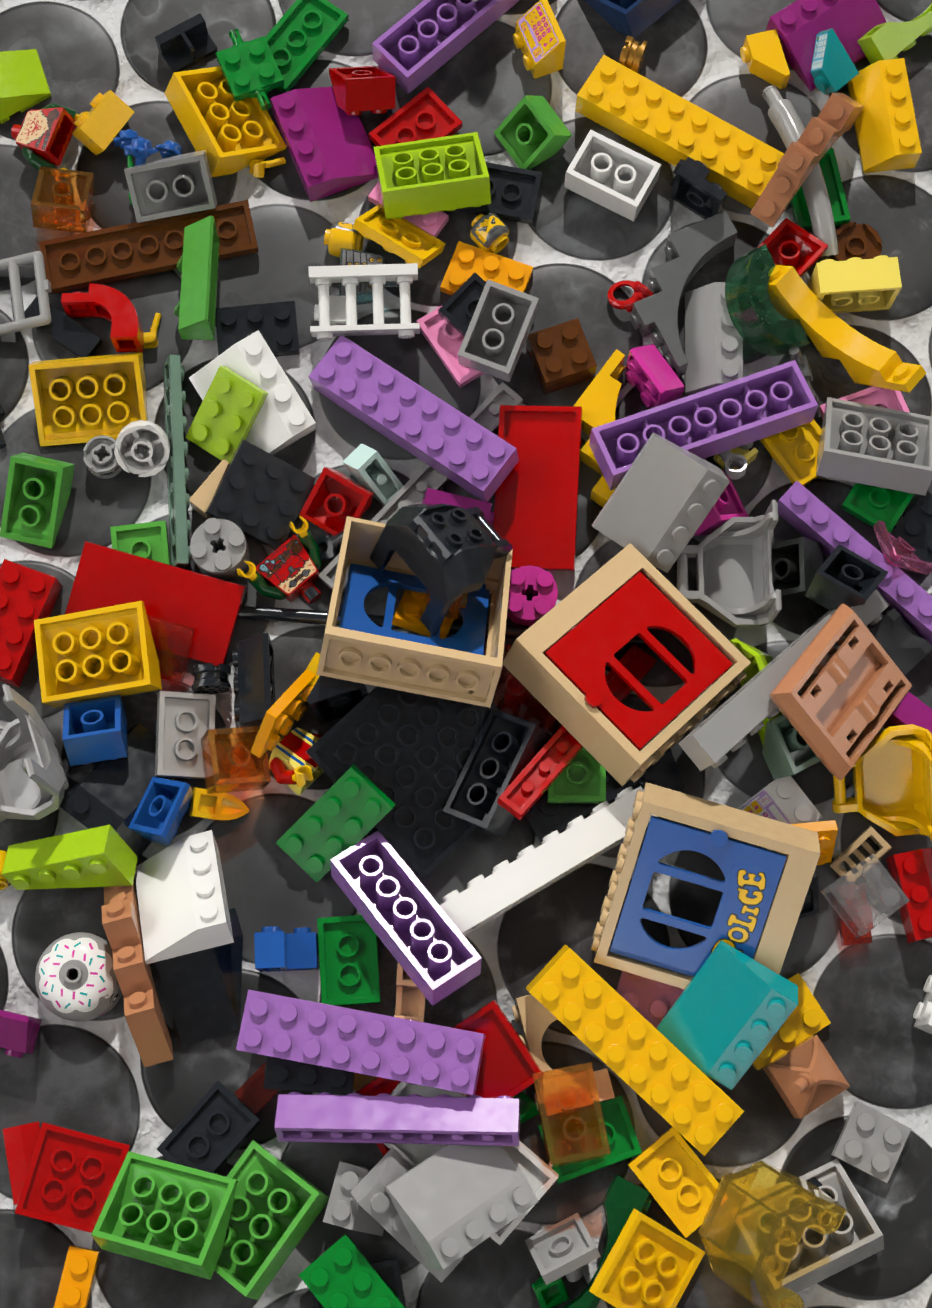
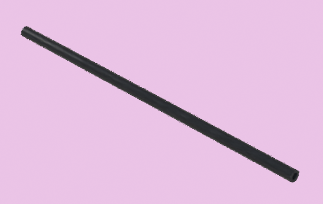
M241 605L238 619L326 625L329 611ZM367 614L377 626H383L384 615ZM337 620L336 626H339L340 620ZM454 620L448 634H456L463 626V621ZM486 623L485 637H487L488 623ZM506 624L505 638L517 639L531 626ZM395 625L391 627L392 630L410 631ZM635 636L624 646L632 647L636 645L638 648H650L639 636Z

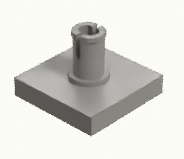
M578 1213L525 1240L546 1285L563 1276H566L569 1282L578 1281L583 1276L581 1267L601 1257Z

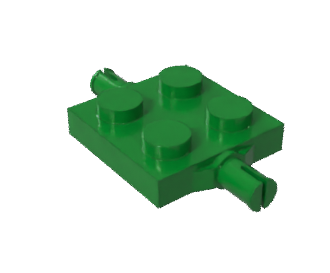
M234 29V32L231 30L229 36L233 46L216 52V59L235 102L246 98H257L261 110L265 111L266 107L268 110L272 105L267 97V93L272 89L284 86V79L265 36L244 42L238 29Z

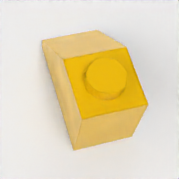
M776 29L746 35L744 45L740 48L742 62L747 64L749 72L780 89L786 88L790 72Z

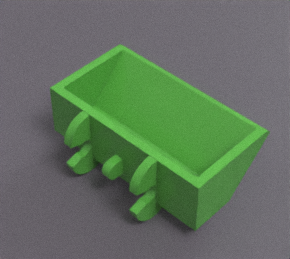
M208 216L184 228L183 254L177 262V270L182 272L180 301L174 308V315L179 317L178 330L183 340L214 341L220 245L214 216Z

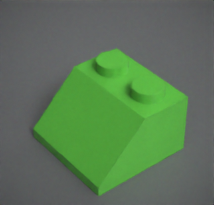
M525 95L494 132L518 167L527 170L534 168L555 155L572 136L543 96Z

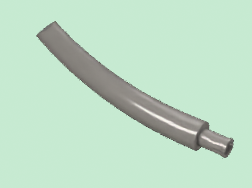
M770 85L763 90L762 96L770 107L768 116L786 149H788L791 142L799 140L805 127L791 101L782 98L777 86ZM818 162L801 187L808 207L814 236L828 245V249L821 256L837 255L839 252L833 212L823 173Z

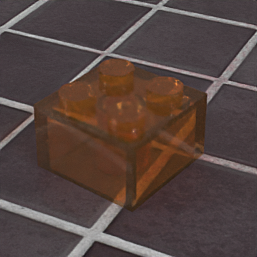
M260 726L208 729L201 738L207 794L263 790L271 782L267 751L261 758L250 753Z

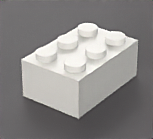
M590 130L566 171L564 187L634 222L658 180L661 164Z

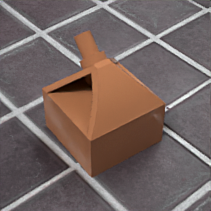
M817 1035L809 1037L763 1067V1070L791 1114L797 1119L803 1118L850 1087Z

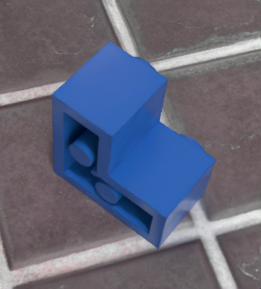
M278 926L261 927L262 932L254 933L256 970L260 972L319 970L318 934L311 932V928H294V933L286 934Z

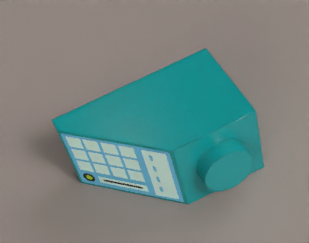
M833 28L821 31L816 35L811 66L814 84L823 94L836 92L859 74Z

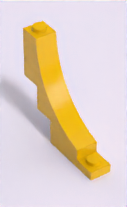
M775 265L766 272V276L759 282V285L788 329L793 332L807 333L820 355L840 360L854 383L910 393L926 375L922 365L902 362L896 351L872 341L840 319L808 288L793 266Z
M617 349L574 404V406L582 407V431L590 436L592 428L615 421L616 404L622 385L617 380L625 370L623 365L625 354ZM589 438L581 449L580 461L602 475L592 489L590 499L604 507L615 489L610 491L589 446Z

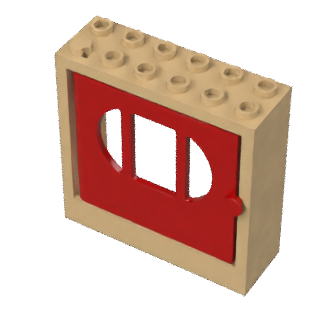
M631 543L514 641L503 660V665L621 786L625 785L630 779L635 783L646 772V769L654 765L669 748L675 746L688 730L691 731L702 720V717L706 714L708 715L723 698L732 693L737 685L747 676L744 670L751 663ZM647 629H661L672 633L690 651L694 664L693 674ZM635 636H639L685 682V685L664 704H661L614 657ZM608 665L652 711L634 710L617 700L607 685L605 666Z

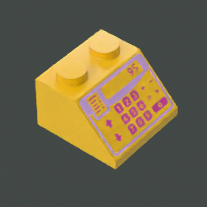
M539 0L516 21V30L513 34L516 48H521L525 69L531 71L534 79L563 69L566 40L548 0Z

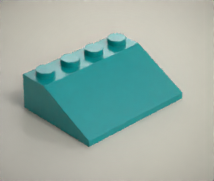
M721 940L659 1023L657 1030L705 1075L732 1090L797 1007L798 986Z

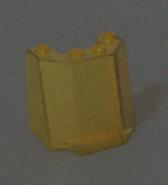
M763 1161L751 1164V1167L734 1174L729 1173L722 1176L698 1232L713 1273L757 1308H804L803 1300L796 1292L781 1286L805 1228L808 1227L821 1234L834 1233L840 1227L846 1209L816 1185Z

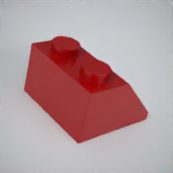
M380 66L329 68V76L337 106L344 110L346 114L361 115L362 111L369 110L375 114L386 113V109H395L396 77Z

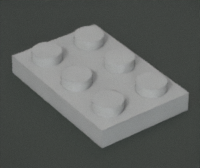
M159 691L157 693L155 777L204 780L214 778L216 695Z

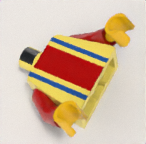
M294 728L287 736H280V740L272 750L268 762L277 783L287 784L295 793L301 795L323 773L305 752L323 735L310 733L301 728Z

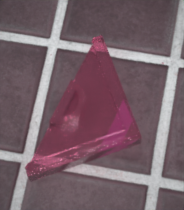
M878 521L873 526L887 565L927 575L932 571V563L920 560L913 554L916 550L900 536L896 539L891 535L883 521Z

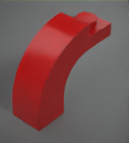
M89 284L88 293H62L61 304L66 315L70 318L101 317L112 323L110 338L117 353L143 352L144 331L133 304L123 293L102 284Z

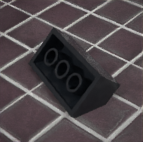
M492 708L443 811L481 831L504 839L514 815L500 806L497 800L551 739L552 735L535 723Z

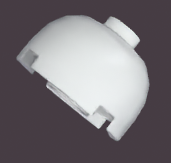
M139 420L129 423L121 430L116 438L114 454L117 463L124 471L138 474V477H148L156 475L166 466L170 454V443L167 434L160 426L151 421Z

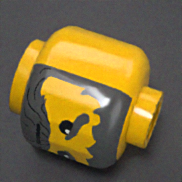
M480 214L472 221L470 237L483 251L496 254L509 242V229L496 214Z
M335 222L331 229H326L324 245H328L330 255L342 257V250L362 252L364 237L360 232L352 228L354 224Z

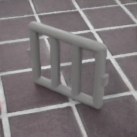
M34 251L1 259L0 271L8 269L14 321L0 324V336L50 324L51 311L48 293L52 291L51 283L48 279L46 280L43 253ZM33 263L40 315L25 319L19 266Z

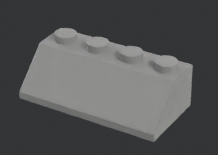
M714 282L684 294L685 356L688 361L685 374V395H693L743 378L742 283Z
M392 1147L354 1187L351 1194L367 1213L442 1283L463 1260L464 1255L444 1270L428 1269L384 1188L413 1168Z

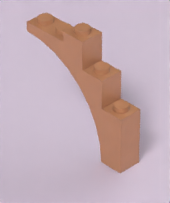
M832 93L819 116L811 118L799 140L791 142L778 163L777 170L750 214L769 226L774 227L806 178L830 147L845 132L852 128L864 106L844 93Z
M133 880V886L104 887V905L101 906L102 925L113 952V970L124 996L125 1019L144 1068L173 1060L172 1039L159 1003L150 965L145 962L135 881Z

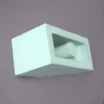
M362 443L343 461L354 478L374 494L373 497L383 506L403 487L378 451Z

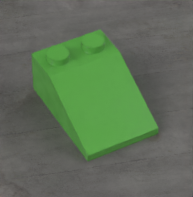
M27 453L11 456L0 537L51 549L54 548L71 493L75 464Z

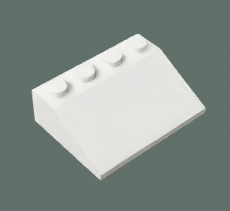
M259 330L232 345L189 377L202 401L219 366L228 367L269 393L246 441L272 455L316 429V422Z
M212 830L185 836L136 866L135 880L146 964L234 943L220 852Z

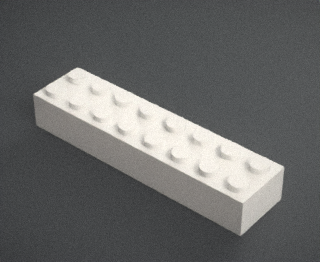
M632 786L624 789L617 794L613 803L609 804L607 801H604L592 809L591 816L584 819L581 815L569 822L566 831L559 834L558 830L545 836L541 843L542 845L534 848L533 845H530L518 853L517 860L512 863L505 860L492 868L493 874L484 878L483 875H479L467 883L468 889L459 893L457 889L442 898L443 903L440 907L464 936L490 922L624 842L625 830L628 819L632 816L636 793L638 790L643 791L642 787L640 786L633 790Z

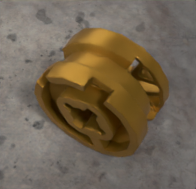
M627 36L625 40L627 44L622 48L619 63L639 74L648 41H643L642 45H639L640 42L635 41L634 37Z

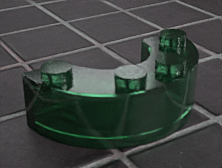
M766 244L742 255L731 265L725 283V299L730 318L741 337L752 348L763 354L780 356L789 353L792 347L797 346L801 348L810 343L800 320H790L783 317L771 303L768 293V280L775 268V264Z

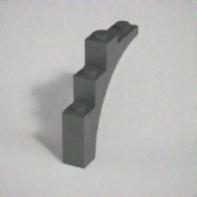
M726 211L668 234L667 244L664 249L669 261L651 268L649 280L647 281L648 288L653 295L633 303L630 320L634 329H639L642 337L651 334L655 347H660L664 354V359L678 377L686 374L688 361L679 338L678 306L687 285L699 269L720 252L734 246L738 232Z

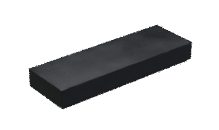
M38 296L24 311L25 319L40 315ZM51 304V323L36 327V329L77 357H91L103 343L100 337Z

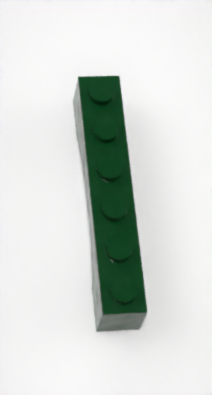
M616 1174L614 1175L602 1201L606 1219V1238L598 1269L581 1293L562 1308L597 1307L601 1298L595 1296L589 1290L633 1209L638 1210L644 1215L647 1213L651 1204V1199L648 1198L649 1191Z

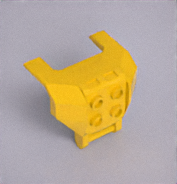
M914 724L890 726L873 738L853 765L855 797L846 798L845 777L842 780H838L833 775L834 800L832 801V811L835 813L859 812L865 818L895 836L921 834L929 836L932 841V733Z

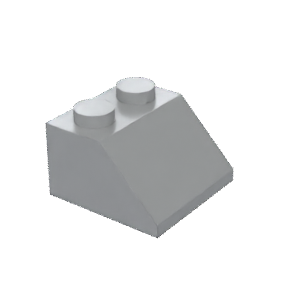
M343 1160L339 1161L323 1222L354 1231L383 1236L384 1228L357 1203L351 1194L354 1187L372 1168Z

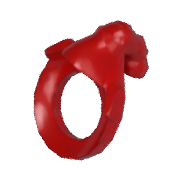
M623 280L610 287L607 299L612 307L627 310L630 313L632 312L633 303L652 296L653 293L640 281ZM622 286H628L634 290L632 297L625 301L617 300L613 296L615 290Z

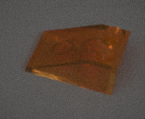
M592 1063L532 1074L549 1168L608 1157L611 1152Z

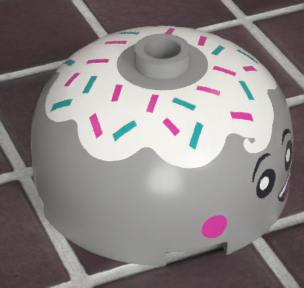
M71 933L56 939L40 956L35 971L36 990L44 1006L58 1017L77 1022L91 1021L110 1011L121 998L122 991L113 970V952L108 940L91 933ZM71 970L78 971V977L75 980L69 976Z

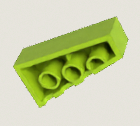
M105 825L9 845L2 875L16 890L133 886L138 857L111 825Z

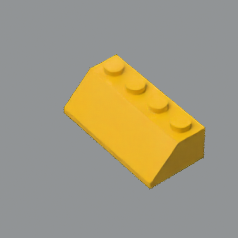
M905 59L877 61L858 71L859 74L847 82L849 97L864 106L854 123L863 173L915 168L922 150Z

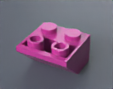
M654 344L635 347L629 350L624 373L625 378L631 386L637 387L641 393L640 398L646 407L654 408L682 397L685 388L684 384Z

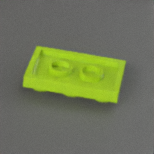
M219 366L185 438L221 461L225 459L230 464L243 439L246 440L269 393L228 367Z

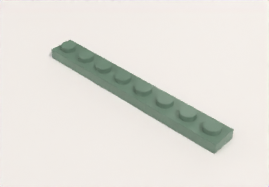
M170 354L163 364L165 433L170 443V454L167 461L170 562L172 566L184 569L192 559L187 537L191 532V522L187 520L186 512L189 509L190 496L186 494L185 487L189 479V470L185 468L184 458L187 457L188 445L187 442H184L183 433L186 431L187 419L186 416H183L182 412L186 394L185 391H182L181 387L185 369L181 365L180 355Z

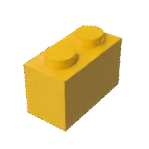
M112 90L103 95L99 92L90 102L93 108L89 113L83 112L74 122L77 128L72 134L95 155L100 154L108 147L134 114V111Z

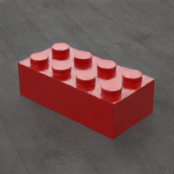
M4 559L0 567V681L20 687L36 650L34 620L50 617L63 586L56 577Z

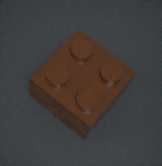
M578 318L528 334L526 349L544 395L595 378L597 364Z

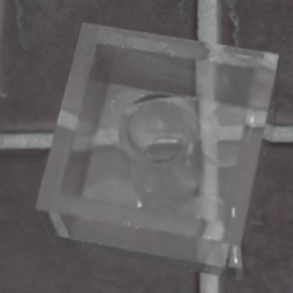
M874 853L861 860L821 890L822 894L856 938L868 933L910 901Z

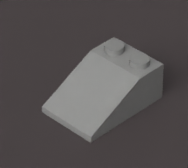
M206 150L181 154L124 169L137 223L216 208L217 198Z

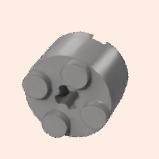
M209 518L192 535L190 552L202 574L225 580L238 576L237 568L242 571L245 570L247 564L244 561H249V548L242 530L235 523L226 519ZM222 547L225 548L224 551L219 550L217 553L215 552V550H216L217 548H218V549H220V548H222Z

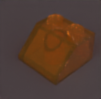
M40 166L31 201L33 227L75 233L87 232L92 211L94 173Z

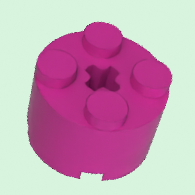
M523 566L511 571L507 617L515 625L532 626L556 606L558 588L549 571L536 566ZM527 593L532 594V601L527 600Z

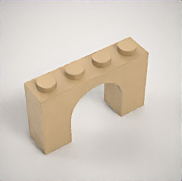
M531 994L516 998V1005L511 1006L515 1023L521 1022L524 1034L519 1036L544 1073V1077L536 1081L538 1092L534 1093L537 1110H543L544 1115L547 1116L615 1098L607 1068L578 1076H564L548 1066L542 1054V1038L548 1026L558 1019Z

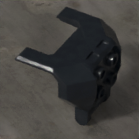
M414 504L401 507L387 521L369 557L380 572H383L396 551L428 589L431 600L420 621L433 636L436 635L453 602L464 593L480 590L485 582L493 559L506 556L513 548L507 539H502L484 518L485 514L479 507L465 509L449 504Z

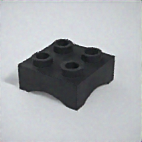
M894 608L870 630L904 676L932 650V645L919 636Z

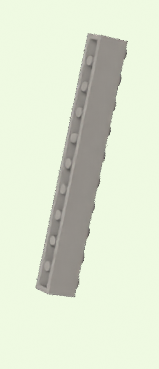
M876 589L864 605L849 608L857 614L865 626L869 624L871 627L884 617L882 612L889 606V603ZM837 609L827 611L678 743L700 771L709 766H712L713 769L719 767L728 759L725 754L729 750L734 752L746 743L744 737L748 733L752 736L764 726L763 719L766 717L771 719L780 712L769 698V695Z

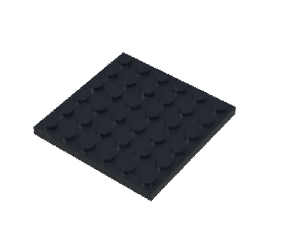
M376 686L305 752L333 783L354 764L395 803L393 809L374 828L383 835L421 879H424L476 829L445 813L443 809L491 709H499L493 702L489 708Z

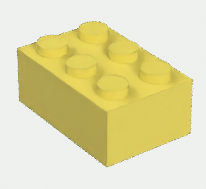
M880 255L873 259L853 257L846 261L822 260L816 263L807 286L833 313L889 310L902 288L898 257L889 258L886 255Z

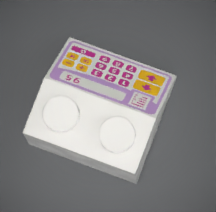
M791 776L775 779L738 808L787 824L817 822L822 818V815Z

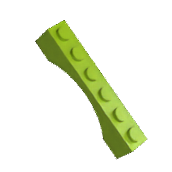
M932 4L911 21L886 22L873 27L857 42L870 64L880 60L898 59L897 54L901 51L909 50L917 43L915 39L920 35L922 37L931 32Z

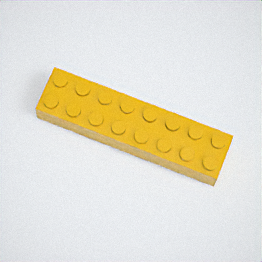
M605 55L602 56L577 94L576 112L675 167L681 159L685 161L687 157L702 162L710 170L709 182L717 183L729 197L753 209L784 155V153Z
M566 944L527 985L526 989L703 1156L709 1152L743 1114L744 1110Z

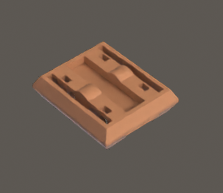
M843 603L837 608L771 692L769 698L811 747L828 771L838 780H842L912 685L857 614Z

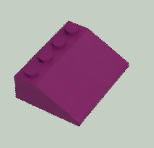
M796 0L769 18L766 31L776 29L787 63L807 88L813 91L817 87L811 74L816 35L819 32L833 28L853 64L866 57L857 41L873 27L886 23V20L876 0Z
M333 87L294 89L271 98L274 117L310 202L378 178L374 150L359 115H348L337 106Z

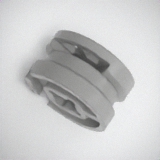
M105 435L96 436L90 439L83 449V460L89 471L101 479L115 477L122 471L114 454L116 440L112 437Z

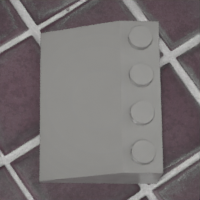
M827 397L817 455L816 475L926 496L932 480V417Z
M653 432L592 526L624 548L631 543L653 566L668 573L728 486L730 480L719 467Z
M446 1145L384 1187L429 1270H444L539 1202L524 1174L501 1146Z
M838 1159L732 1210L762 1276L777 1303L884 1250V1237ZM815 1177L822 1184L818 1188L812 1184L801 1196L803 1199L795 1198V1193L811 1178ZM822 1192H829L834 1197L827 1205L821 1204L826 1197ZM811 1207L813 1209L817 1208L820 1212L815 1219L812 1217Z

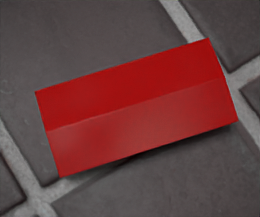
M39 1121L2 1129L14 1205L18 1202L40 1132Z

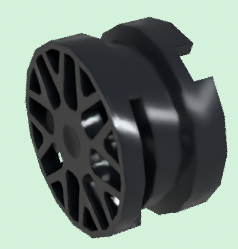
M213 663L198 664V669H196V666L191 667V675L194 677L193 692L218 694L231 690V684L227 683L228 676L231 675V667L229 665L219 664L217 666L213 665Z

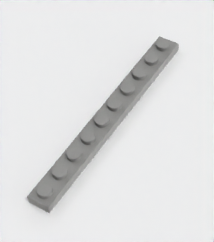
M502 382L469 418L495 433L499 428L500 405H521L523 398ZM425 463L371 521L386 524L401 507L422 504L427 488L440 491L450 479ZM339 554L318 575L319 579L331 590H333ZM347 566L342 593L346 590L350 566Z

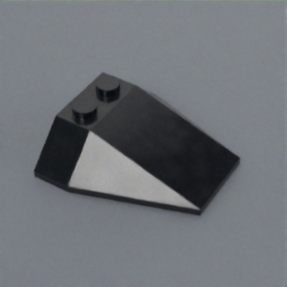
M138 723L127 731V757L75 765L66 771L65 776L69 785L68 789L64 792V798L60 805L63 810L88 829L111 825L137 855V861L152 842L128 827L152 777H155L156 735ZM159 777L174 781L176 780V778Z
M236 908L229 909L234 943L149 964L164 1019L183 1047L240 1029L244 936Z

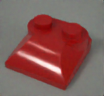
M785 218L752 253V260L757 263L758 269L764 274L775 265L793 266L801 277L828 249V245L788 218Z
M324 467L299 515L335 536L344 530L347 516L361 519L364 511L371 506L374 494L365 486L343 473L329 467Z

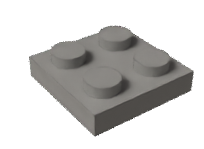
M855 1101L831 1155L888 1184L911 1128L859 1101Z

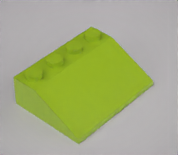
M478 132L374 147L386 219H400L404 216L427 215L432 212L453 211L459 208L480 207L491 204L490 178Z

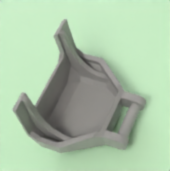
M776 500L771 501L764 515L757 517H732L706 537L699 545H686L676 560L677 590L690 603H698L733 627H760L774 621L782 609L781 590L776 589L774 591L772 584L773 531L778 523V503ZM688 558H696L697 591H688Z
M3 684V702L17 716V719L8 723L0 734V822L7 818L40 820L59 809L64 798V792L68 789V780L63 770L56 741L34 705L10 686Z

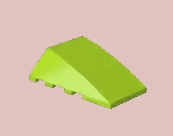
M37 49L0 52V124H3L10 120L9 116L18 111L22 113L52 96Z

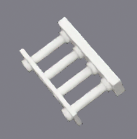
M418 263L308 266L310 283H315V286L318 287L319 326H310L312 337H317L319 341L333 340V336L398 334L399 338L407 339L415 337L414 334H420V324L411 323L410 284L413 283V280H418ZM386 281H396L399 284L401 324H384L383 285L386 284ZM359 282H369L372 285L373 324L357 325L356 286L359 285ZM331 283H342L345 286L346 325L330 326L329 286L332 285Z

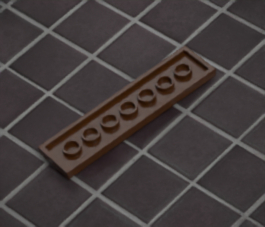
M248 200L219 205L214 209L140 223L134 222L40 241L39 246L40 252L44 256L46 280L48 279L51 283L52 292L49 294L89 287V284H104L177 269V262L183 254L184 228L208 216H214L220 239L219 260L257 253L259 249Z

